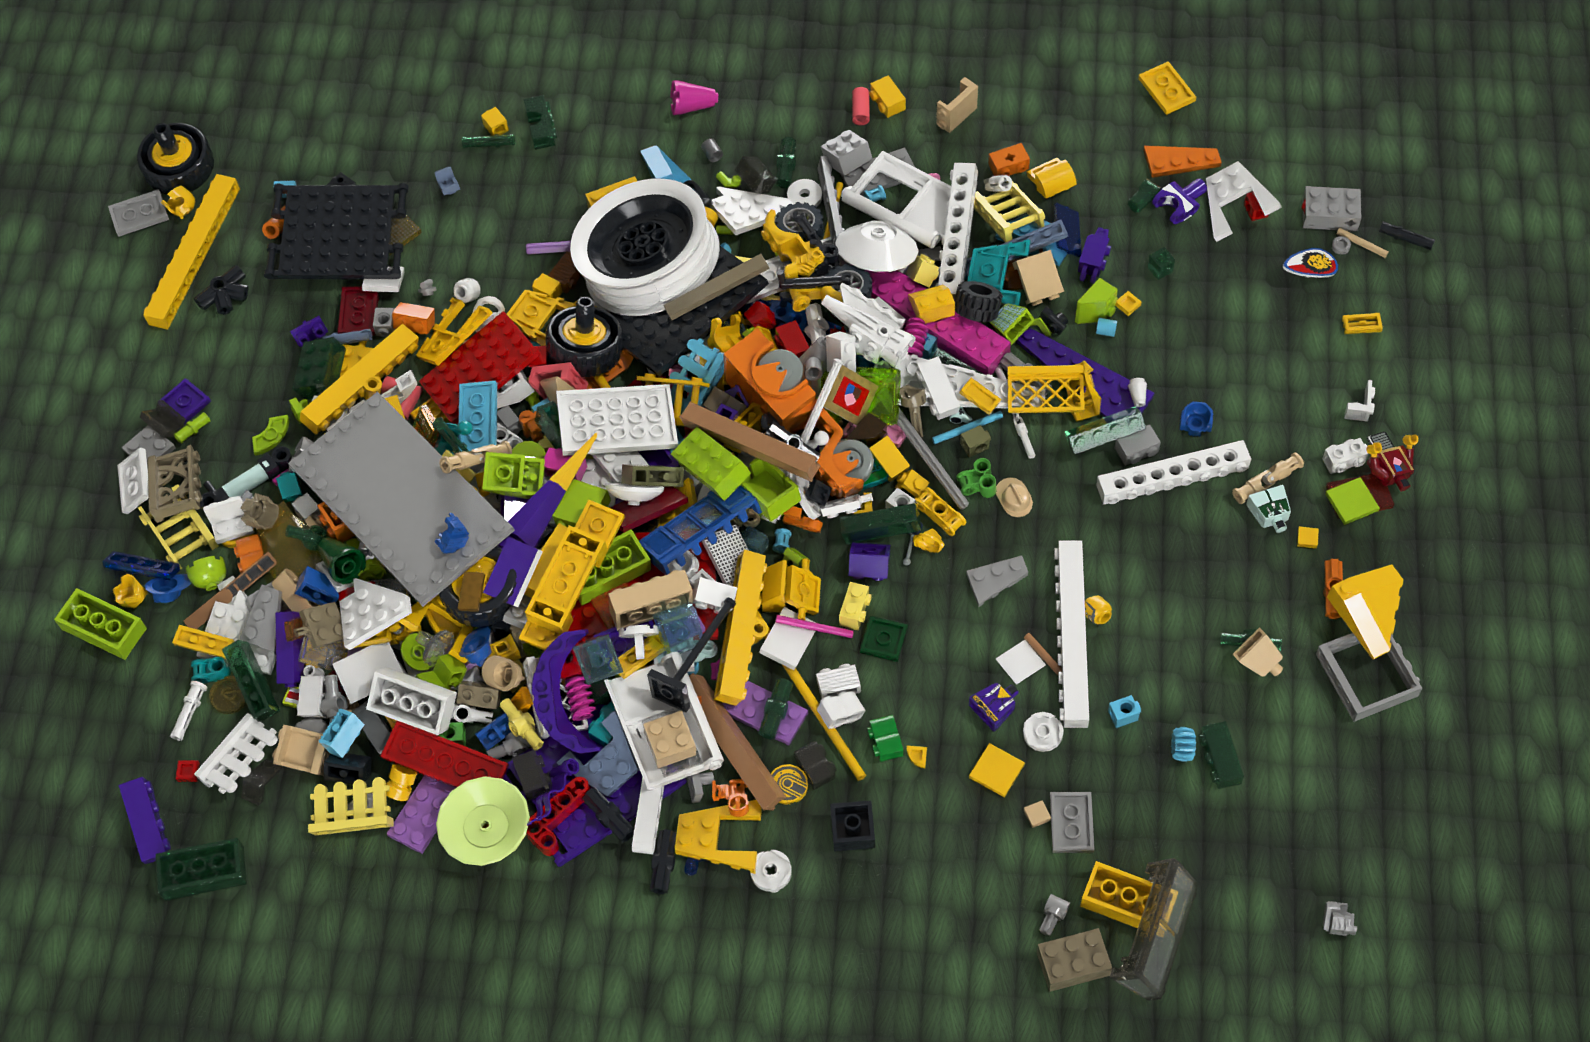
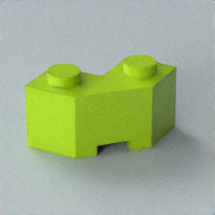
M450 654L438 656L433 671L416 674L415 678L446 689L452 686L456 688L462 682L467 668L463 662Z

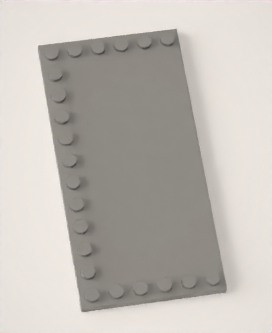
M378 392L288 463L422 607L515 531L456 470H452L447 474L442 471L439 464L442 456ZM449 513H453L467 529L469 539L465 547L460 548L454 553L443 554L441 549H439L440 547L434 541L436 538L441 539L439 533L448 529L445 519L450 517Z

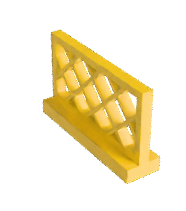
M1084 365L1008 366V413L1084 412ZM1071 380H1080V386L1075 391L1067 385ZM1012 381H1020L1024 386L1017 392L1012 387ZM1033 381H1039L1043 385L1037 392L1030 386ZM1052 381H1058L1062 384L1056 391L1049 386ZM1045 387L1052 393L1047 400L1039 395ZM1064 387L1072 393L1066 400L1058 394ZM1026 388L1033 393L1028 400L1020 395ZM1036 396L1043 402L1040 407H1033L1030 404ZM1055 396L1062 402L1058 407H1053L1049 404ZM1075 396L1080 401V407H1072L1068 401ZM1016 397L1024 402L1021 407L1012 408V401Z

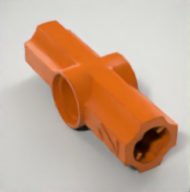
M1330 559L1324 563L1325 588L1323 594L1325 596V616L1329 617V619L1341 618V616L1327 596L1332 585L1343 581L1342 561Z

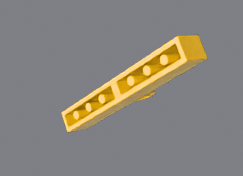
M401 324L300 412V422L317 435L321 430L325 431L334 419H339L343 411L347 408L350 409L359 397H364L368 400L376 392L380 394L382 387L381 378L384 375H389L397 364L403 363L409 353L413 354L417 350L419 337L404 324Z
M745 549L737 557L733 587H737L735 596L736 606L732 611L728 612L714 700L735 706L746 697L747 689H745V682L748 681L750 674L748 664H750L753 653L750 652L751 646L758 643L768 633L767 623L756 616L757 610L761 605L759 595L764 587L762 577L767 568V563H765L766 555Z

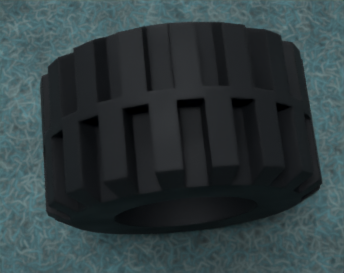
M977 281L961 282V284H958L954 299L955 312L973 321L990 322L998 317L1003 295L998 289L986 283Z

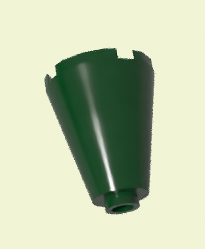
M326 537L319 542L318 552L334 581L343 585L353 582V579L360 577L358 574L361 571L364 572L366 558L359 549L331 537Z

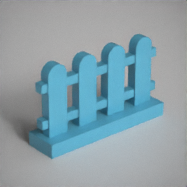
M701 338L698 340L690 339L687 347L692 352L690 356L682 355L679 357L678 363L683 369L680 373L672 372L670 379L690 380L686 377L687 372L690 371L698 376V378H702L703 382L709 383V387H700L698 405L705 408L703 404L724 373V353L719 352L720 350L715 347L713 350L703 344L705 340ZM697 355L707 360L704 366L694 360ZM676 384L670 389L673 405L675 403ZM684 385V390L689 395L687 398L683 397L681 414L689 402H691L692 386Z

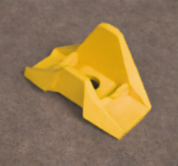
M1085 360L1075 364L1084 365L1083 377L1084 386L1086 387V392L1084 393V412H1071L1076 422L1100 415L1101 397L1094 388L1092 374H1090L1094 369ZM1071 380L1067 385L1075 391L1077 386L1080 385V380ZM1067 390V394L1069 397L1072 393ZM1075 396L1068 401L1072 407H1080V401Z

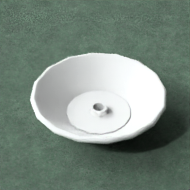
M870 221L849 227L839 234L835 242L839 255L847 263L859 269L873 272H892L906 268L915 261L919 252L916 242L907 233L883 221Z

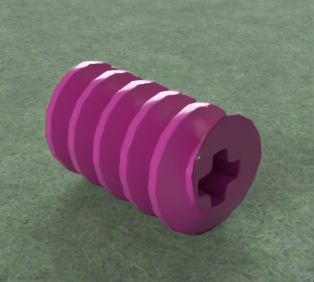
M909 318L906 321L905 332L916 337L912 347L909 346L908 355L914 354L919 358L923 356L922 352L924 351L925 339L927 338L926 333L929 330L925 325V321L921 318Z
M576 676L565 681V689L568 690L566 695L570 698L568 704L571 705L570 712L573 713L572 719L574 721L592 718L594 715L591 712L596 710V707L589 706L594 702V699H588L593 693L586 691L591 685L584 684L585 681L589 680L588 676Z

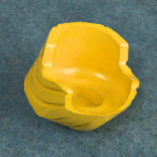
M130 574L122 576L121 583L113 589L116 602L120 606L127 608H136L148 593L136 578Z

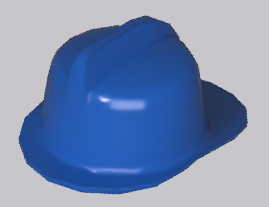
M177 574L149 580L145 585V589L152 593L154 602L168 603L176 600L180 596L181 590L187 588L192 582H190L187 574Z
M479 627L472 631L465 638L459 656L465 657L471 664L476 663L479 667L482 666L492 652L489 643L490 629L488 627Z

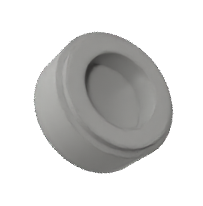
M1344 236L1336 237L1332 243V250L1339 255L1348 253L1351 247L1350 240Z

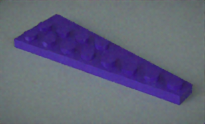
M1030 327L1016 340L1019 346L1030 355L1035 356L1043 366L1075 365L1085 360L1094 369L1090 374H1092L1094 388L1101 397L1100 415L1102 414L1109 420V424L1117 427L1122 432V435L1130 432L1154 397V392L1146 389V405L1135 407L1128 388L1130 384L1129 379Z

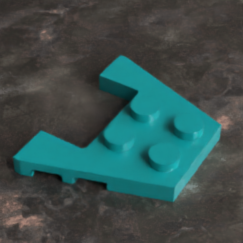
M1027 239L1022 242H1010L1005 245L973 249L967 281H977L991 285L1003 295L1001 303L1019 306L1021 292L1003 290L1009 256L1028 257L1031 240Z

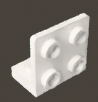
M241 496L230 497L227 500L211 503L203 507L212 525L217 544L254 533L253 527L247 526L241 520V517L244 516V512L241 509L244 502Z

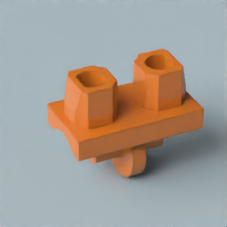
M530 410L520 413L519 421L526 439L531 437L533 442L543 439L544 435L541 432L542 425L539 413L537 411L533 413Z

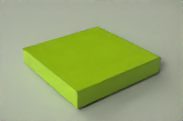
M1361 477L1327 490L1325 493L1344 525L1378 512L1380 509Z

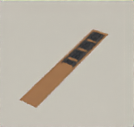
M267 552L187 617L184 623L190 628L198 629L209 620L215 601L226 604L230 603L239 590L242 592L278 562Z

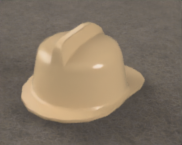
M1016 478L1001 480L996 486V495L1003 509L1013 517L1027 515L1032 509L1033 501L1026 486Z
M493 655L489 657L482 666V677L485 683L502 691H509L525 680V677L522 676L521 667L512 660L501 656Z

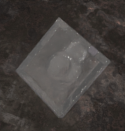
M304 635L298 661L335 671L332 664L347 657L348 650L344 647V641L313 649L310 639Z

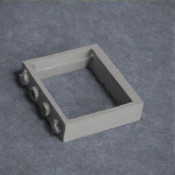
M1351 633L1318 647L1316 656L1353 722L1416 698L1422 690L1419 683L1420 679L1414 675L1411 663L1403 656L1402 648L1395 642L1392 634L1390 638L1391 648L1387 654L1408 690L1365 707L1361 706L1333 656L1336 652L1359 644L1360 642L1356 636Z

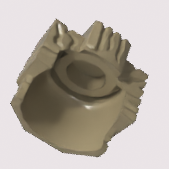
M257 493L254 494L252 499L246 498V501L242 504L243 506H241L244 512L241 520L247 526L256 529L262 528L265 530L272 528L279 517V506L274 504L269 497Z

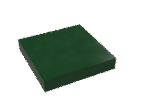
M870 616L860 653L898 662L908 624Z

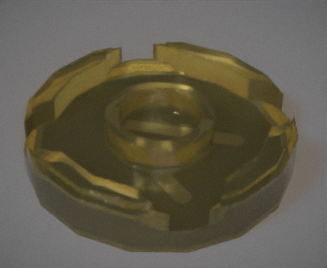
M226 676L224 679L216 681L209 694L213 707L223 714L239 712L246 706L250 697L248 685L242 678L237 676Z

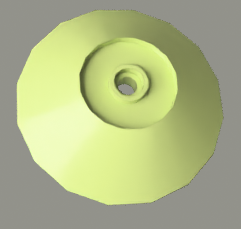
M480 777L465 781L452 790L440 806L436 822L438 839L448 855L464 864L483 866L501 861L517 849L526 836L527 823L530 816L527 801L516 786L501 778ZM484 824H489L487 828H483Z

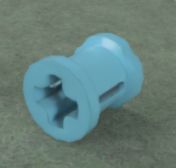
M878 185L877 188L870 191L865 190L864 197L876 202L881 199L886 200V193L882 185Z
M776 529L774 532L776 540L772 549L777 553H784L786 548L790 547L788 544L792 533L788 529Z

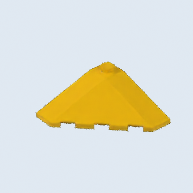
M1392 564L1349 577L1332 585L1327 596L1372 660L1388 653L1391 648L1390 638L1391 634L1393 635L1396 622L1394 619L1395 611L1398 610L1400 601L1399 590L1402 588L1404 580Z

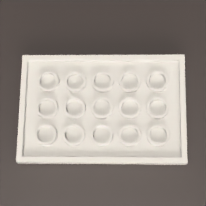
M670 384L556 391L563 456L574 455L595 433H597V438L588 454L675 449L678 446Z

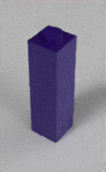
M275 612L277 684H285V687H297V683L301 682V676H304V635L296 637L294 629L303 627V622L299 612Z

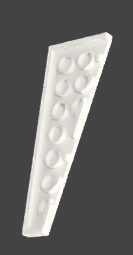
M907 354L901 364L895 367V405H901V387L910 385L918 389L924 388L922 383L917 381L915 371L917 370V365L927 361V359L919 358L914 354ZM942 364L960 407L979 408L960 394V390L972 377L1001 399L996 408H1008V379L1003 380L992 377L993 375L976 373L974 370ZM1012 382V387L1017 392L1024 386ZM1031 386L1036 392L1040 389L1038 387ZM1026 388L1020 395L1028 400L1033 393ZM1043 389V390L1039 393V395H1041L1044 399H1045V389ZM1036 396L1030 404L1033 407H1040L1043 402ZM1016 397L1012 401V408L1021 407L1024 402ZM927 398L926 403L921 406H929L931 404L929 399Z

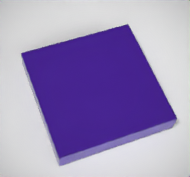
M186 378L158 401L161 407L183 425L211 402L207 395Z

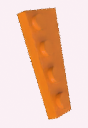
M1144 146L1143 149L1152 178L1221 167L1222 163L1217 148Z

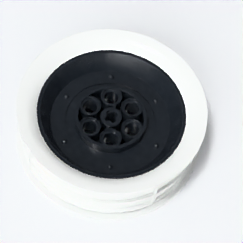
M647 179L617 188L594 203L578 222L572 235L570 251L576 269L585 278L587 289L599 306L619 315L642 316L664 311L663 305L704 284L716 266L720 243L715 228L706 217L705 206L700 196L692 188L675 180Z

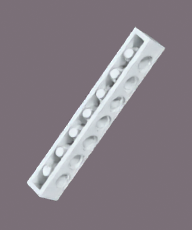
M954 163V169L950 171L952 185L948 187L950 200L946 203L948 215L947 218H944V229L946 230L945 234H942L943 250H940L939 255L941 267L938 269L939 283H936L935 286L943 284L948 287L953 299H955L958 284L964 282L978 177L976 163Z
M1244 440L1100 475L1097 477L1096 486L1103 505L1108 503L1115 504L1120 500H1130L1144 494L1151 495L1160 490H1171L1180 485L1187 486L1193 482L1207 481L1217 476L1224 477L1233 472H1243L1249 469L1251 457Z

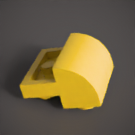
M1055 158L1027 171V177L1036 184L1037 191L1045 198L1052 197L1077 185L1075 174L1066 160L1060 161L1058 158Z

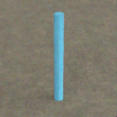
M1001 411L932 437V441L934 444L948 440L979 425L983 426L1001 419L1003 414Z

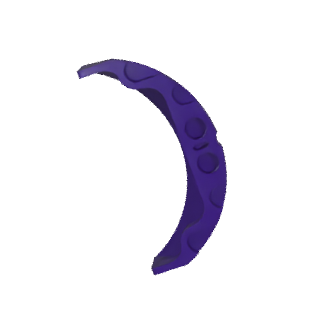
M588 629L568 631L559 635L542 653L532 681L533 704L539 721H541L548 734L554 740L577 753L595 752L603 749V746L589 740L574 727L564 710L560 695V678L565 660L577 642L589 633Z

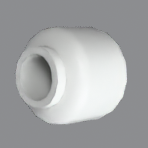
M466 278L459 280L455 284L453 292L456 299L467 303L476 300L480 295L481 289L476 280Z

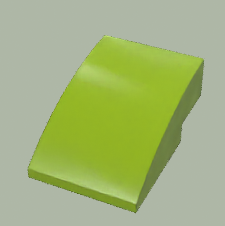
M486 452L482 490L505 496L530 499L543 486L545 459L529 458L519 454Z

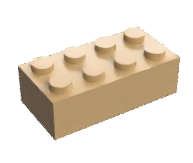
M685 569L681 571L674 570L668 575L656 576L649 581L637 582L630 587L618 588L609 593V610L617 631L620 628L625 629L628 626H635L692 607L693 590Z

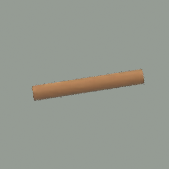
M1030 633L1026 634L1024 639L1057 675L1058 672H1062V668Z

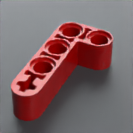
M584 777L574 778L565 786L563 791L550 799L551 813L555 814L553 818L546 819L544 817L537 822L536 820L531 825H528L526 833L528 839L546 856H553L559 849L558 841L552 831L584 803L582 798L590 790L588 781ZM564 800L570 801L567 805H561V802ZM545 805L543 806L542 816L545 814ZM537 812L530 817L529 821L537 817ZM532 828H539L536 833L530 832ZM553 841L552 845L544 846L545 842Z

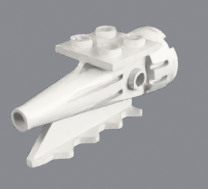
M844 283L840 285L843 302L829 295L825 296L821 304L849 328V334L855 336V350L863 355L866 360L872 361L875 364L879 362L880 356L894 368L901 364L908 354L909 346L912 347L916 339L912 334L902 330L905 319L895 317L890 309L880 307L875 299L866 298L858 288H851Z

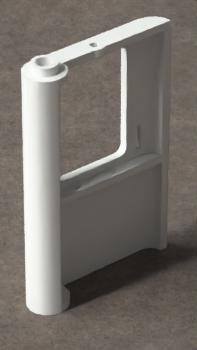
M884 151L879 154L853 187H845L841 193L844 203L878 221L887 222L907 233L912 239L929 248H934L942 239V234H945L944 218H947L948 215L946 203L950 200L948 196V187L950 185ZM881 172L918 192L900 214H896L860 195L877 173Z

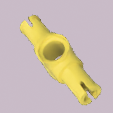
M509 698L504 699L500 703V708L509 717L508 726L512 734L516 737L521 736L523 739L525 738L534 751L540 749L544 742L535 732L533 717L528 712L523 713L521 710H518Z

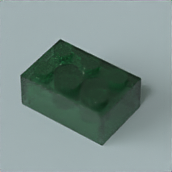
M334 337L303 342L292 389L303 399L307 400L313 399L314 395L319 396L339 379L346 348Z

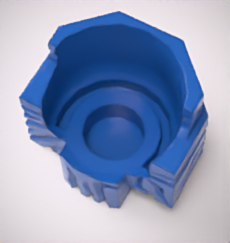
M1191 402L1184 407L1181 413L1180 430L1188 431V435L1193 437H1200L1202 431L1211 432L1213 410L1206 403Z
M449 513L450 517L445 519L448 529L439 533L441 539L436 538L434 541L440 547L439 549H441L443 554L454 553L460 548L465 547L469 539L467 529L453 513Z

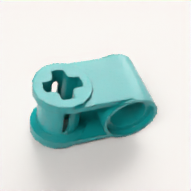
M221 657L197 659L191 662V667L193 668L191 681L206 684L226 680L231 675L230 667Z

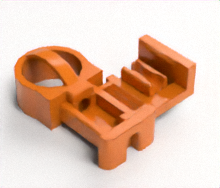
M793 506L783 513L782 521L784 524L820 533L823 523L818 518L815 520L805 516L801 518L802 508Z
M732 779L729 781V785H716V781H712L713 801H719L722 798L729 800V812L734 817H742L749 812L748 797L745 794L747 785L742 779Z

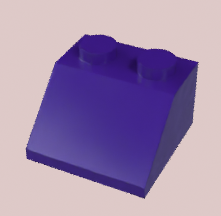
M852 542L849 554L848 576H853L854 579L870 577L878 581L884 580V578L887 579L891 545Z

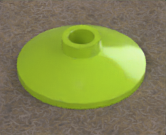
M420 633L410 634L401 644V656L410 668L417 671H426L435 665L438 657L437 648L434 642L426 635Z

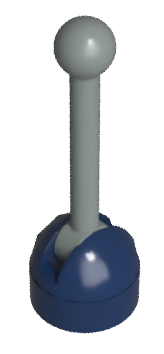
M909 520L907 524V532L911 537L906 558L903 560V564L906 566L911 563L910 554L913 536L921 533L923 524L916 520Z

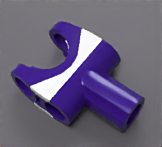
M1196 179L1184 188L1174 181L1157 193L1152 204L1156 208L1164 205L1174 207L1176 211L1171 215L1170 221L1173 224H1179L1198 211L1200 204L1195 199L1207 192V186L1202 179Z

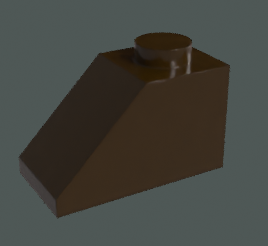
M868 412L846 440H857L864 443L867 447H871L887 436V424Z

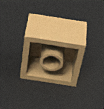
M682 710L643 724L644 734L657 768L696 755V745Z

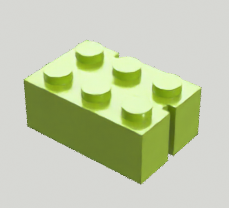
M758 458L749 463L753 479L749 475L742 482L741 486L757 498L762 514L770 522L801 501L798 485L788 476L785 477V474L778 467Z

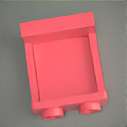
M571 362L532 367L528 381L544 400L548 397L540 384L542 379L558 376L576 390L587 389L588 386L587 380L580 376Z

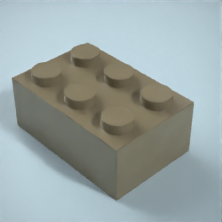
M1099 928L1044 942L1037 946V956L1049 992L1111 975L1112 966Z

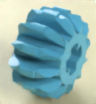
M1187 727L1175 728L1171 739L1172 757L1182 762L1192 761L1196 750L1194 730Z

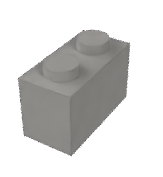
M1147 425L1116 438L1115 450L1126 466L1128 464H1135L1147 456L1152 457L1159 452L1161 442L1151 425Z

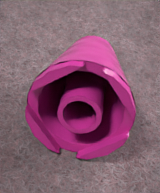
M673 80L671 83L670 98H672L673 103L671 104L673 115L714 107L715 103H718V93H715V89L679 80Z

